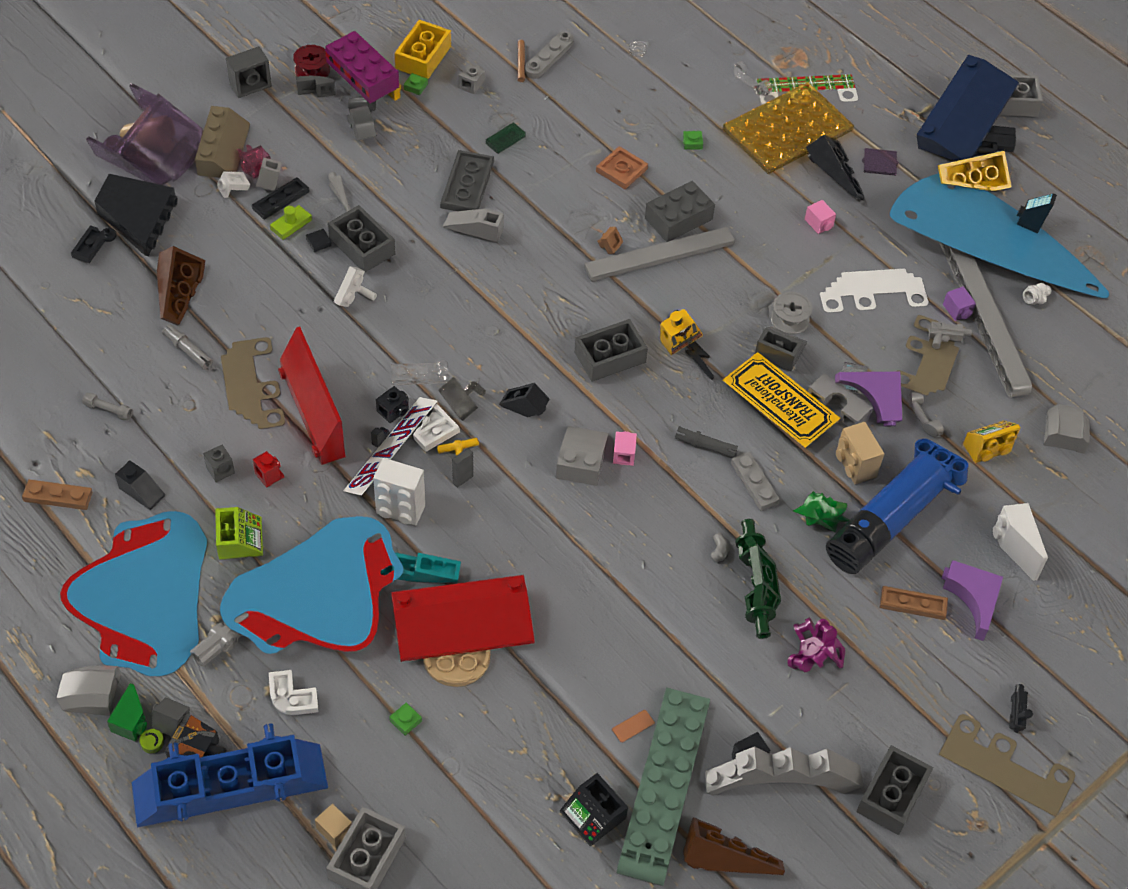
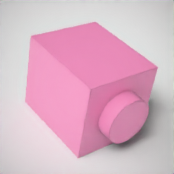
M820 200L807 207L805 221L820 234L824 231H829L834 226L836 213L823 200Z
M616 432L613 464L634 466L637 433Z

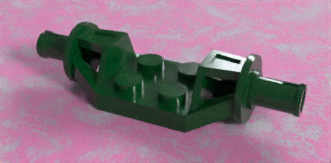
M744 519L741 521L743 535L736 539L735 544L739 549V559L746 566H751L753 570L751 581L755 587L753 591L744 596L747 608L745 618L748 622L755 623L756 637L758 639H766L771 636L768 622L776 617V609L781 603L776 563L763 549L766 539L762 534L756 533L755 521L753 519Z

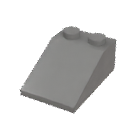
M568 426L559 453L556 478L597 486L609 433Z

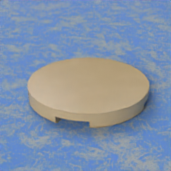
M490 650L425 658L423 663L428 674L437 682L452 687L466 686L484 675L490 663Z

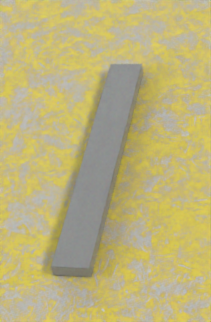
M723 227L584 263V268L590 281H595L734 245L735 240L728 227Z

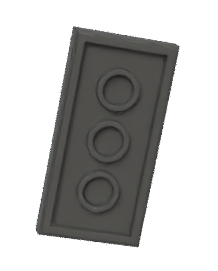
M458 150L440 208L453 211L479 209L494 164V156Z

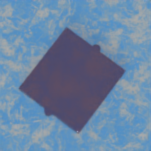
M864 149V158L862 159L864 173L896 176L899 163L897 161V151Z

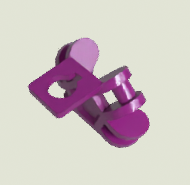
M809 617L805 619L806 622L800 625L798 623L793 625L800 639L799 653L789 656L788 666L790 668H799L802 672H809L814 664H816L821 669L824 666L822 662L827 658L832 659L839 668H843L845 648L837 639V630L830 626L826 619H820L814 625ZM810 630L812 637L806 639L804 632ZM836 648L839 649V654H840V657H839V658H838V655H837V652H836Z

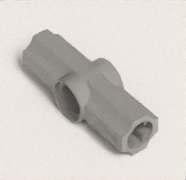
M243 613L236 617L234 621L240 623L248 618L249 615L248 613ZM217 623L209 631L208 637L195 646L190 653L195 661L204 667L222 651H230L237 644L238 638L242 634L231 630L225 623Z

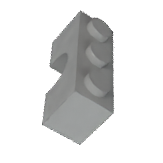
M825 373L809 387L808 392L826 407L828 405H838L842 408L841 419L838 422L844 427L869 420L873 407L853 394L851 390L846 389L839 383H835V379Z

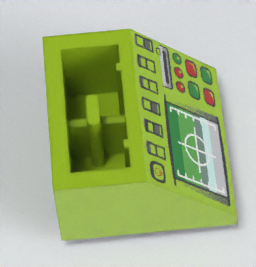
M239 507L215 509L216 548L219 559L263 556L261 516Z

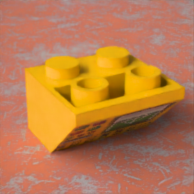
M1000 421L967 432L963 445L974 463L986 462L995 456H1003L1010 453L1021 427L1019 424Z

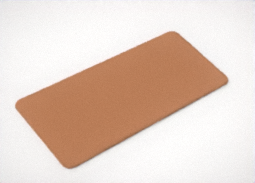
M642 710L613 727L612 731L622 743L655 724V722L646 710Z

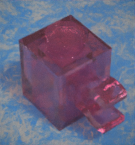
M246 145V152L238 149V155L242 159L241 168L245 174L248 173L254 179L259 176L263 158L271 159V156L261 145L254 149L250 145Z

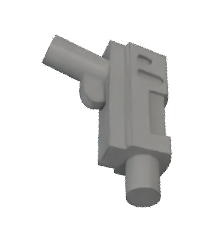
M932 321L931 325H927L929 330L928 336L934 339L932 344L934 349H939L941 342H948L949 340L962 341L964 336L971 337L972 329L963 328V324L952 325Z

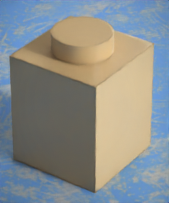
M333 803L315 819L316 829L335 848L341 844L352 825V822Z

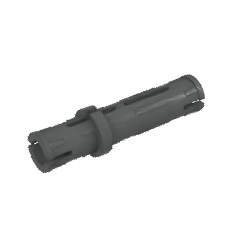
M681 426L677 429L678 432L685 435L676 433L675 439L691 443L694 447L700 446L732 458L736 455V453L728 451V449L737 451V445L702 435L700 431L693 432Z

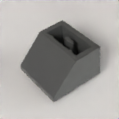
M770 326L764 329L758 339L755 354L759 352L772 364L792 371L807 341Z

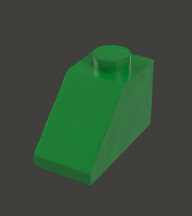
M130 683L107 723L110 732L136 742L139 735L146 730L147 721L134 684Z

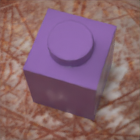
M964 286L947 292L943 302V306L954 321L967 319L972 316L976 304Z

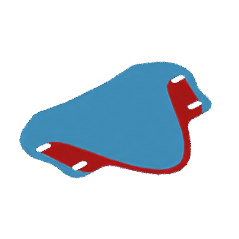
M168 511L148 519L120 523L114 531L111 551L104 557L74 573L63 584L60 596L65 608L76 618L100 633L99 657L103 664L131 668L147 676H163L175 672L185 664L191 655L190 651L198 645V593L207 538L198 522L190 515L183 512ZM169 518L171 520L170 530L165 531L163 529L164 520ZM126 529H131L129 541L124 540V531ZM112 645L118 646L116 658L110 657ZM156 655L157 665L152 669L149 667L150 657Z
M362 516L338 518L331 521L308 540L276 559L236 577L222 598L220 605L221 617L231 630L248 637L261 651L267 654L277 653L293 642L301 640L343 652L358 651L366 648L373 641L377 633L379 592L383 587L402 575L403 565L394 553L390 533L382 523L373 518ZM377 533L382 535L375 542H368V539ZM390 565L394 567V570L387 575H381L380 572ZM248 613V618L240 623L234 621L239 615ZM274 635L281 636L280 640L272 645L266 643Z

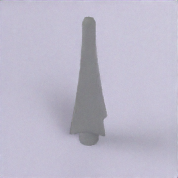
M335 172L329 173L328 179L330 184L328 186L336 194L346 212L351 210L344 191L341 174L337 176Z

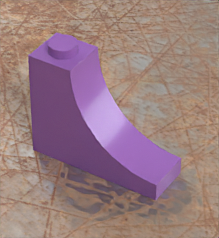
M900 371L839 372L835 375V383L852 386L868 398L874 408L877 423H883L885 427L896 426V423L902 421Z
M952 560L950 567L944 568L941 577L942 580H945L943 589L958 596L968 606L975 620V639L984 641L989 630L1003 577Z

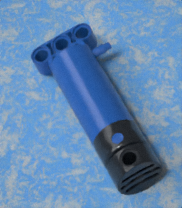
M929 439L917 440L915 443L914 459L853 516L843 528L827 541L825 547L832 562L848 574L860 572L944 488L957 495L961 493V489L957 486L964 485L967 482L968 462Z

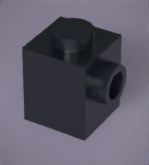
M393 386L376 399V411L389 423H392L407 413L409 410V398L404 391H400Z

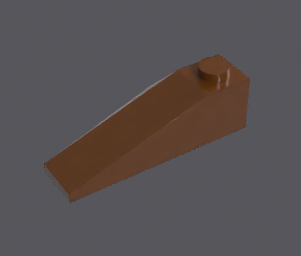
M175 246L159 253L157 281L160 318L179 325L188 309L190 299L196 293L197 285L203 279L205 260Z
M692 818L683 851L684 862L690 867L709 871L784 875L785 868L782 860L757 847L749 849L746 844L741 842L742 839L736 836L730 839L720 834L722 829L697 818Z

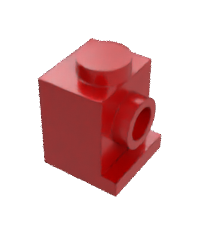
M268 451L253 459L255 474L266 488L284 478V474L279 469L281 465L278 459L269 454Z

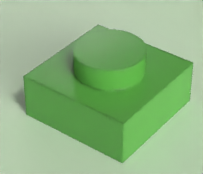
M412 73L404 83V90L421 95L428 85V79Z
M683 131L684 149H703L702 131Z
M406 702L389 716V721L406 736L422 722V717Z

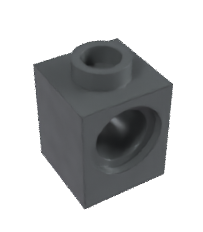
M223 444L203 453L206 468L215 482L235 474L232 458Z

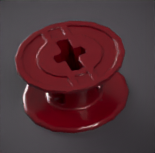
M305 45L295 51L293 61L296 64L295 75L297 77H328L330 66L326 62L325 48L318 45Z

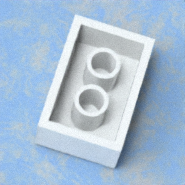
M382 458L373 477L376 514L383 518H392L403 524L416 526L425 508L424 470Z

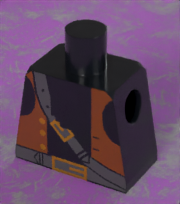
M188 713L185 714L169 744L172 743L173 750L174 742L178 743L179 754L184 756L199 754L201 758L226 753L227 751L226 748L218 745L219 737L215 729ZM168 746L165 749L167 758L170 757Z

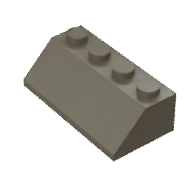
M211 106L195 157L198 176L221 178L223 171L237 172L250 123L231 108Z

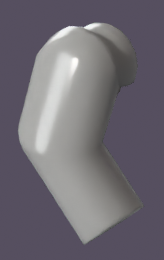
M717 533L713 536L717 547L716 551L711 553V557L715 562H720L726 559L730 548L723 534Z

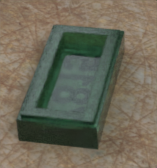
M513 122L488 137L486 145L499 154L526 136V132Z

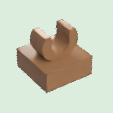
M609 227L602 234L601 240H597L601 248L606 249L608 254H614L623 243V240L616 227Z

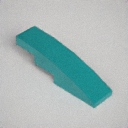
M395 552L403 565V573L396 580L431 583L458 582L461 561L418 553L417 557ZM391 565L380 572L381 575H387L394 570V567Z

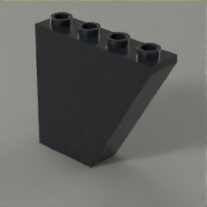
M108 174L94 202L97 214L142 254L149 256L152 249L156 247L159 235L163 233L166 221L170 219L173 207L177 205L178 197L175 195L174 187Z

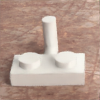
M350 266L333 302L339 306L349 307L354 301L355 292L372 301L376 299L377 294L361 286L365 271Z

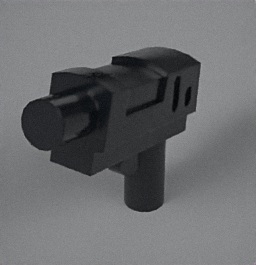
M1022 684L1015 685V692L1011 696L1012 708L1009 728L1013 729L1016 733L1026 729V719L1033 716V712L1027 709L1028 692L1024 691V685Z

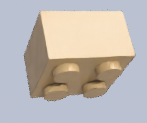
M862 422L842 429L836 457L843 463L847 476L852 479L854 484H859L877 478L884 452L866 422Z

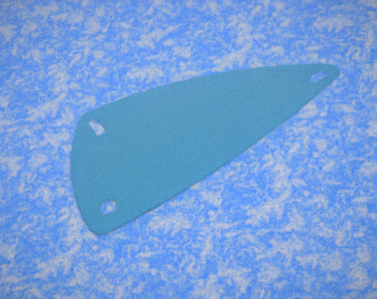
M938 173L912 184L901 193L892 206L890 217L895 222L945 245L1054 285L1099 298L1109 297L1108 290L1066 248L1042 228H1040L1038 233H1035L1017 225L1019 217L1016 215L1018 211L987 190L960 186L949 189L947 184H941ZM908 210L913 211L918 217L917 219H910L905 215V212ZM1089 283L1099 287L1098 292L1088 288L1086 284Z

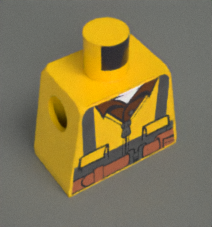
M685 309L672 312L670 317L660 324V341L670 355L703 336Z

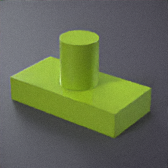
M300 205L295 208L287 206L284 208V215L270 224V230L284 240L312 221V215Z

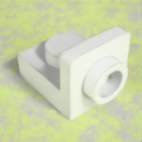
M223 171L217 186L222 196L228 198L231 190H248L250 183L244 172Z

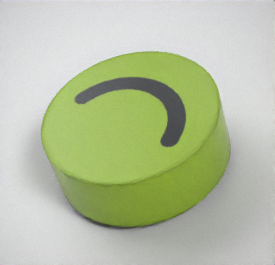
M148 729L140 736L141 748L146 753H156L164 746L163 735L156 729Z

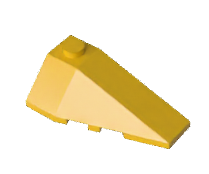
M1005 151L938 165L941 184L988 191L1012 187Z

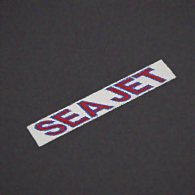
M419 397L343 491L362 496L373 482V477L382 458L392 459L438 401Z

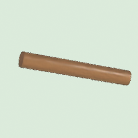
M524 40L518 41L519 82L525 81Z

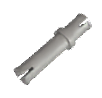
M171 324L167 325L170 330L164 327L162 334L169 338L177 349H181L191 357L202 369H208L205 364L212 365L213 360L190 342L184 333L181 334Z

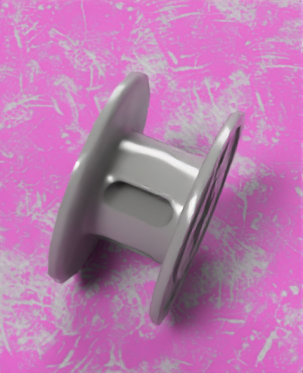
M784 292L776 297L773 304L774 310L771 314L773 326L791 335L805 331L809 326V316L813 309L810 300L797 292Z

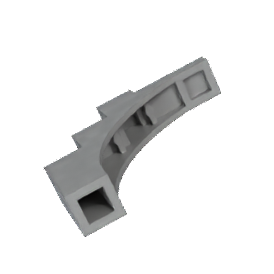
M754 746L737 753L735 760L705 771L707 794L712 796L736 787L778 782L813 784L834 789L843 794L863 787L860 765L829 749H824L807 756L793 748H788L771 755Z

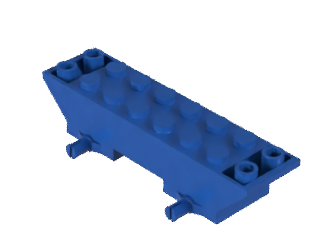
M267 724L264 725L265 738L259 742L247 744L246 749L201 758L199 754L180 755L179 744L174 742L173 750V745L170 743L168 745L170 757L163 761L151 763V768L132 782L137 828L177 819L178 821H183V818L186 821L192 816L274 799L280 801V798L283 801L289 796L328 789L321 746L317 743L295 739L294 735L275 736L273 724H269L270 732L268 731Z

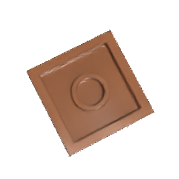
M620 146L596 166L597 173L623 189L628 188L648 169V163Z

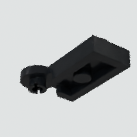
M90 225L71 251L72 258L90 263L104 242H111L116 239V231L113 228H105L99 231L97 227Z

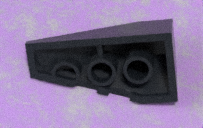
M823 134L806 147L809 152L808 158L811 162L818 165L854 198L865 199L859 182L852 177L854 170L846 163L849 161V158L838 140Z

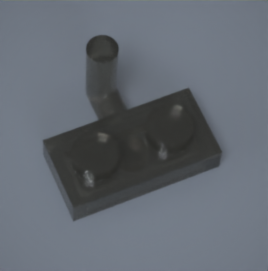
M455 377L451 378L439 389L441 395L462 421L478 408L469 394L475 391L480 396H483L486 393V390L475 381H472L463 388Z

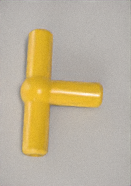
M478 438L462 441L455 440L452 443L438 445L437 450L439 454L455 451L457 456L465 448L478 446L479 441Z

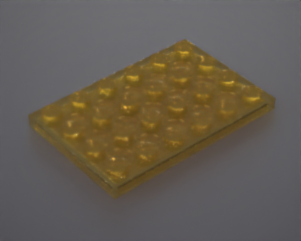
M809 82L723 124V130L767 174L807 155L809 152L806 147L823 134L833 139H838L853 131L854 125Z

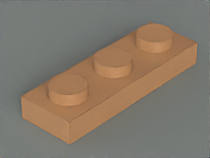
M28 479L22 499L24 502L87 510L93 492L89 487Z

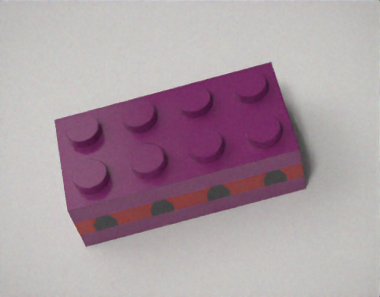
M356 31L325 46L326 62L369 103L399 88V71Z

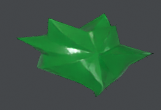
M814 491L807 496L802 506L793 510V512L806 517V525L820 524L833 532H836L839 522H848L850 520L843 516L847 509V503L835 501L831 497L826 498L823 493H815Z

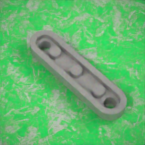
M567 31L558 33L525 65V75L531 79L541 77L573 46L574 36Z

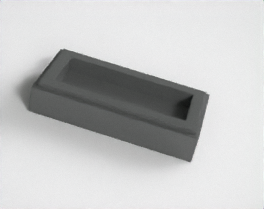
M469 448L452 459L453 484L457 488L473 477V452Z

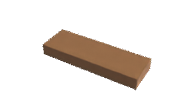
M883 586L879 608L945 620L948 598Z

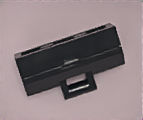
M992 126L978 148L977 154L987 155L997 151L1014 152L1016 144L1015 127Z

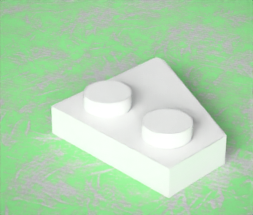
M435 404L433 412L429 417L426 416L422 425L416 429L413 437L426 452L460 433V428L438 404Z

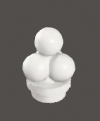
M1044 283L1028 286L1023 292V299L1031 305L1044 304L1047 296L1051 294V287Z

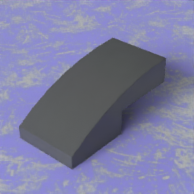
M321 76L296 77L298 95L317 93L318 98L336 95L334 79Z

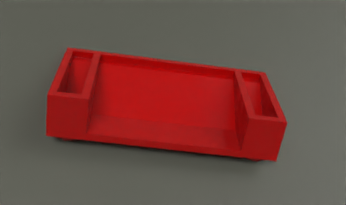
M296 327L280 358L281 367L278 368L281 380H286L312 441L313 455L315 458H319L321 465L346 457L342 420L301 327Z
M524 575L391 592L401 662L535 643Z

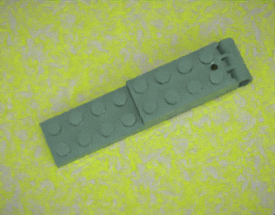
M666 687L622 848L617 874L664 886L711 699Z

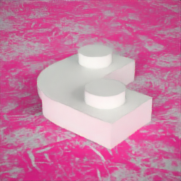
M292 670L269 672L271 701L278 711L287 715L319 712L316 688L293 690Z

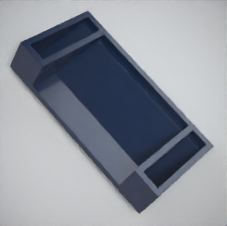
M967 55L916 134L918 148L954 161L973 158L1016 90L1019 82L985 59Z

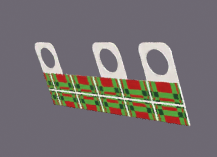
M852 74L756 79L760 100L763 105H778L779 97L777 92L789 91L791 101L794 104L809 103L808 90L837 89L841 101L858 100ZM850 91L854 94V97L846 99L842 93ZM801 93L805 95V100L797 101L794 99V95ZM773 95L775 101L768 103L764 100V96Z

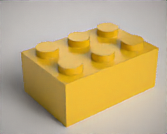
M418 20L394 53L395 69L429 79L451 48V30Z

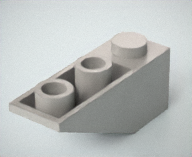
M489 209L450 212L443 228L498 243L504 230V213Z

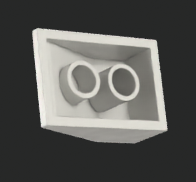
M1029 503L1003 506L1000 515H998L996 525L993 527L994 538L998 540L999 546L1033 581L1038 580L1048 556Z

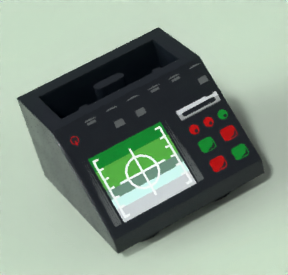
M598 773L581 784L560 809V813L590 847L627 818L628 806Z

